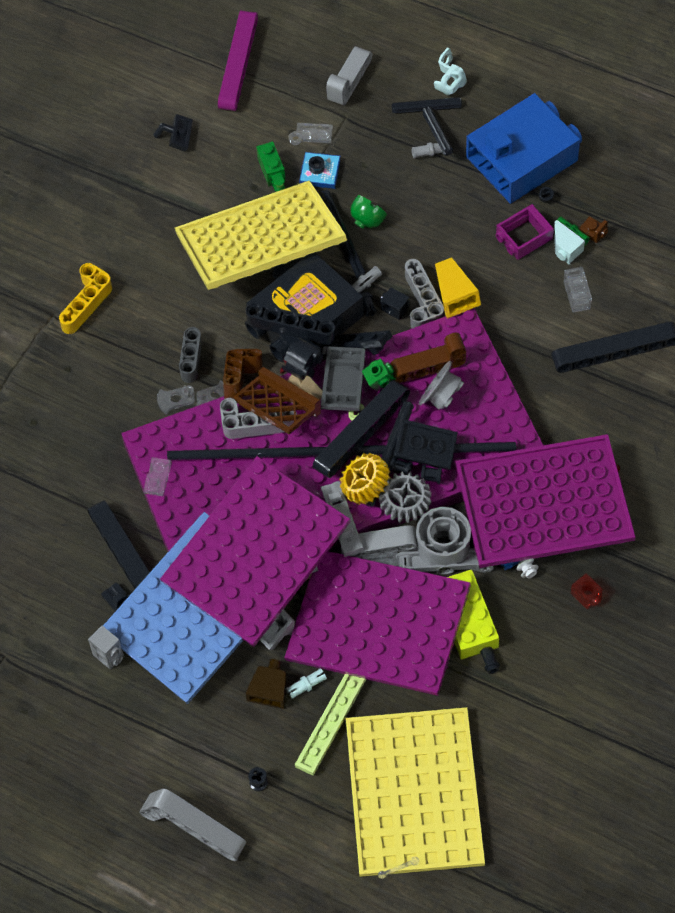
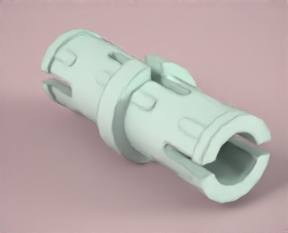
M319 668L307 677L303 676L300 678V681L287 687L286 691L290 693L289 697L294 699V697L304 691H310L313 686L326 680L325 674L321 675L323 670Z

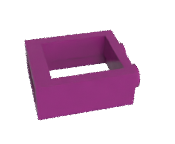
M531 204L497 224L495 235L497 240L506 246L508 253L514 255L519 260L552 240L554 228ZM529 221L538 231L539 235L518 247L507 233Z

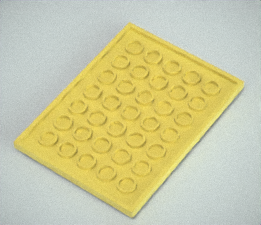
M310 180L175 227L178 238L208 290L347 241L346 234Z

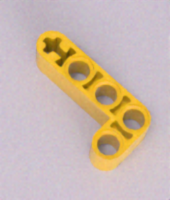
M85 263L80 267L81 280L85 287L59 316L62 331L66 334L75 333L112 291L109 274L91 263Z

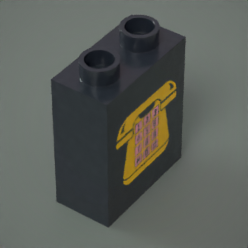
M315 252L308 254L246 303V306L251 303H258L329 320L335 325L336 335H341L364 317L363 296ZM247 320L245 321L247 330L254 338L260 339L263 336L271 343L269 348L272 354L282 363H284V357L292 343L300 341L296 337L251 327ZM310 341V342H312V343H314V344L320 346L321 348H323L324 346H326V344H321V343H317V342Z

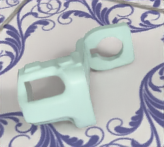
M446 48L438 61L441 71L445 74L441 82H434L435 89L448 96L455 93L458 88L464 87L467 83L465 72L461 67L454 64L451 67L449 66L453 59L450 48ZM448 55L447 61L443 63L445 56ZM450 77H453L455 81L449 86L447 81Z

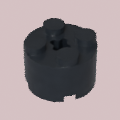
M300 336L298 337L300 341L298 343L294 341L284 357V360L287 361L286 366L282 365V369L303 381L306 376H309L311 379L315 374L314 369L317 364L322 362L324 354L320 346Z

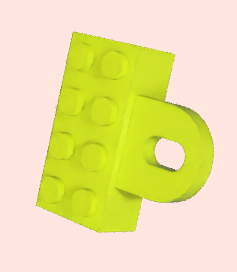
M472 569L449 576L448 578L470 582L471 584L454 641L460 659L481 654L480 651L486 647H492V649L499 648V636Z

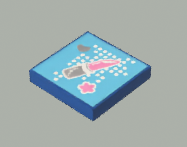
M305 152L299 184L310 180L315 187L335 189L341 160L340 156ZM319 156L324 159L325 170L321 174H313L309 171L308 163L310 158Z

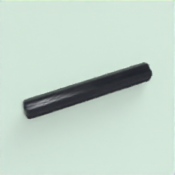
M461 98L396 102L391 105L392 113L422 111L423 108L431 107L432 110L460 108Z
M431 107L423 108V116L445 156L451 155L453 148Z

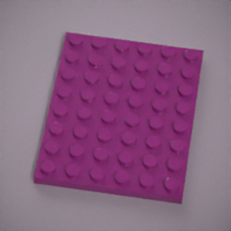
M608 434L455 461L479 568L635 541L634 530Z
M256 456L160 580L255 647L350 524L351 520Z
M328 551L317 565L318 571L311 574L284 657L285 660L438 696L471 587L470 582L352 556L345 557L343 554Z

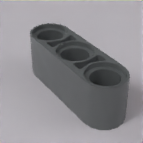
M195 327L186 329L183 336L179 370L182 381L186 383L194 382L198 376L202 339L199 329Z

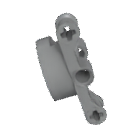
M449 507L434 508L423 514L417 523L416 529L418 551L400 552L396 555L399 567L420 572L437 571L438 574L447 575L453 573L454 570L472 569L484 573L493 570V566L479 568L475 548H470L471 527L469 521L461 512ZM448 536L451 541L445 544L436 542L437 537L445 538Z

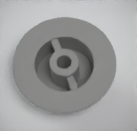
M451 361L444 365L430 383L418 403L420 406L430 401L439 410L440 408H447L453 400L451 395L455 391L458 392L464 384L460 377L450 373Z

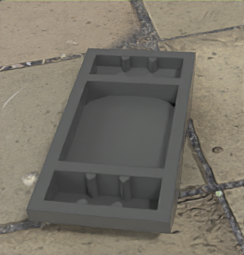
M327 347L321 409L360 410L364 376L362 370H364L365 365L364 348Z

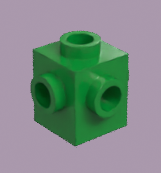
M381 358L371 362L367 368L362 370L369 386L375 391L385 388L389 382L395 380L393 367L389 362L385 363Z

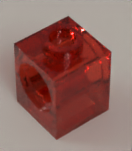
M587 573L571 586V594L586 609L592 605L596 606L602 600L603 589ZM584 591H591L592 594L587 595Z

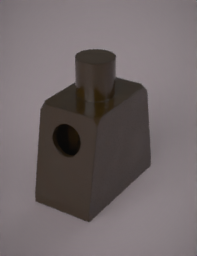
M270 659L268 667H257L245 693L247 702L284 709L287 677L286 672L280 670L281 661Z

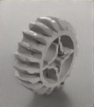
M402 471L401 476H397L394 473L393 479L387 480L388 486L384 487L385 492L379 494L380 507L382 510H385V515L391 514L392 520L397 517L399 523L402 519H406L408 523L410 518L416 521L417 515L422 517L424 512L428 511L431 504L429 485L425 484L424 478L419 480L418 474L412 477L411 472L408 475H404ZM391 500H393V502L398 503L400 507L393 504Z

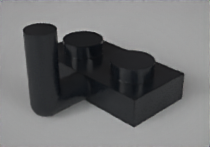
M176 114L173 126L161 123L153 136L159 138L164 131L171 133L169 146L186 152L189 146L193 119Z

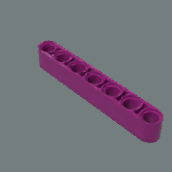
M241 10L239 12L218 97V109L237 110L257 27V12Z

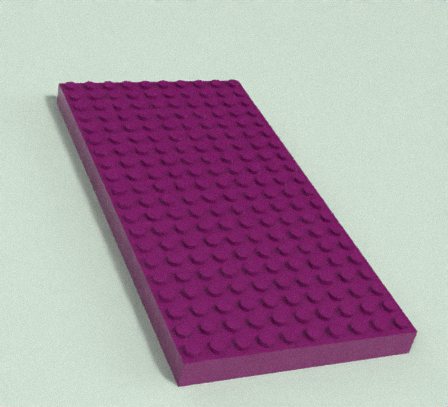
M474 308L448 319L443 317L393 335L379 354L373 355L369 348H365L364 369L371 362L380 358L385 363H391L396 358L443 346L447 335L455 332L460 333L466 348V362L460 367L450 369V373L460 377L464 384L458 392L455 391L451 395L453 400L448 407L438 410L430 401L421 406L418 404L422 395L438 373L400 383L410 389V395L406 401L414 405L409 420L458 432L456 443L516 442V450L543 446ZM326 360L317 364L312 378L322 391ZM287 373L280 377L288 380L291 374ZM364 376L361 404L366 407L384 388L375 391L369 386ZM258 384L254 390L265 389V387ZM275 393L268 394V398L279 397ZM265 394L254 395V399L266 398ZM250 395V396H244V397H242L241 399H243V400L252 399V395ZM223 396L121 433L124 446L167 552L170 551L203 512L209 516L255 459L167 460V451L327 447L352 421L349 418V412L347 410L321 409V414L318 417L311 416L290 435L283 432L229 439L223 433L220 403L224 400ZM282 402V406L293 405L290 402ZM268 403V407L280 406V403ZM237 404L238 413L251 412ZM256 404L255 407L266 408V404ZM401 407L363 446L387 444ZM304 410L296 411L297 415L306 413ZM360 410L356 412L354 411V415H358V413H360ZM503 452L454 453L451 469H442L440 484L425 481V484L429 485V491L431 492V504L428 511L438 507H449L464 501L455 461ZM357 455L352 456L332 478H328L313 469L312 466L316 457L260 459L325 502L321 487L340 481L339 479L343 477L341 472L346 470V466L351 464V460H356ZM398 458V460H401V461H404V462H407V463H408V462H411V461H407V460H403V459H399V458ZM413 462L412 477L418 474L419 480L421 479V471L424 464ZM394 472L392 474L389 473L390 478L393 479ZM345 496L358 534L389 529L406 523V519H402L399 523L397 517L392 520L391 514L386 516L385 510H382L380 507L379 498H377L373 507H368L362 503L359 505L351 502ZM391 500L393 504L400 507L398 503L393 502V500ZM339 539L336 540L329 551L341 547Z

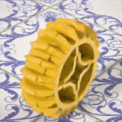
M363 453L362 456L357 455L356 460H351V464L346 466L345 471L341 472L343 477L339 480L341 481L342 493L348 500L359 505L361 503L367 504L368 501L373 502L375 497L379 498L381 492H385L384 487L388 486L387 480L390 479V470L387 463L380 456L372 453Z

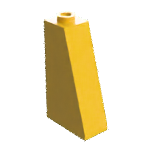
M452 257L435 264L447 319L481 305L478 289Z

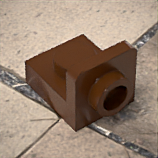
M589 216L579 230L589 236L590 240L597 243L607 235L608 221L604 220L600 223Z

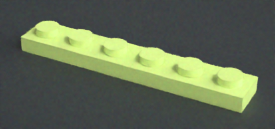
M348 674L344 675L296 761V768L314 776L367 679Z

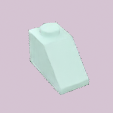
M556 220L554 224L555 254L560 260L570 264L584 251L585 241Z

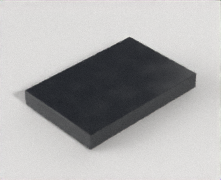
M401 419L393 457L450 470L458 432Z

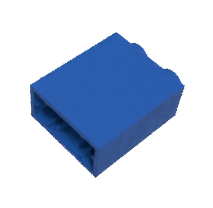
M534 93L467 135L466 158L511 204L578 161L579 145L582 142V136L573 124L566 126L562 122L559 112L552 102L547 101L544 103ZM503 127L513 142L512 153L496 160L486 146V133Z

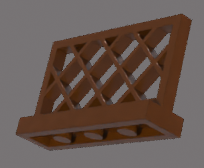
M265 367L258 371L259 376L233 396L237 404L289 435L311 416L318 417L321 414L320 400ZM258 384L265 387V389L254 390ZM275 393L279 397L268 398V394ZM265 394L266 398L254 399V395ZM250 395H252V399H249V400H243V399H241V398L244 397V396H250ZM282 402H290L293 405L282 406ZM268 403H280V406L268 407ZM266 404V408H256L255 405ZM297 410H304L306 412L305 414L296 415ZM294 411V415L283 416L282 412ZM280 412V416L272 417L269 413ZM294 420V423L289 427L283 424V421Z

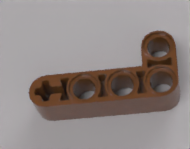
M455 332L445 337L443 346L396 358L390 363L394 369L395 381L403 383L439 373L449 361L452 362L450 369L460 367L466 362V348L460 333Z
M232 349L227 352L223 376L224 399H233V396L242 390L244 373H258L263 367V357L260 349Z

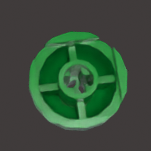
M358 195L354 199L350 210L352 217L356 220L354 224L361 229L364 227L376 228L381 225L387 213L378 205L372 204V201Z

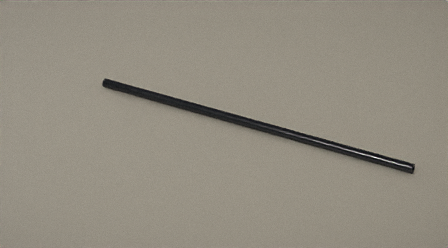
M516 442L456 443L454 453L515 451ZM386 445L362 446L353 456L362 455L363 453L382 455ZM326 447L167 451V460L256 458V456L259 458L316 457Z

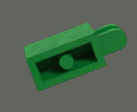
M274 142L256 146L257 158L268 187L273 185L275 192L285 189V171Z

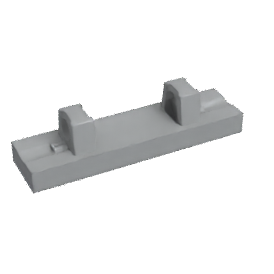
M340 481L322 486L321 490L325 502L351 520L350 524L338 538L344 556L364 551L346 498L342 493Z

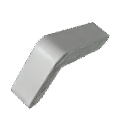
M160 789L150 793L139 811L142 816L151 821H157L162 818L168 819L232 861L238 859L246 844L243 838L167 789Z

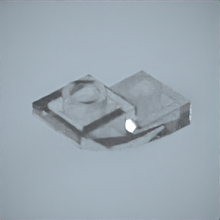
M152 457L149 474L146 477L144 494L164 495L171 469V460Z

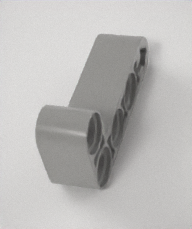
M356 46L353 48L338 75H330L326 86L327 100L346 105L371 62L372 52Z
M409 259L405 263V278L420 305L419 308L412 310L410 314V326L412 329L443 318L444 307L421 263L416 259Z
M226 398L220 403L223 433L229 439L284 432L271 423H266V420L252 412L238 413L237 403L232 398ZM294 411L282 412V415H294ZM280 412L269 413V415L272 417L280 416ZM294 420L283 421V424L288 427L294 423Z
M407 525L360 533L358 535L364 551L349 556L365 558L400 551H418L416 529L414 526Z

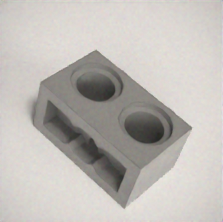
M101 626L88 641L93 656L111 669L122 661L124 654L121 649L120 640L104 626Z

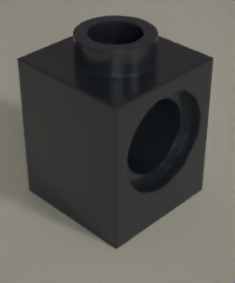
M392 287L380 297L381 310L398 320L401 319L410 307L409 297Z

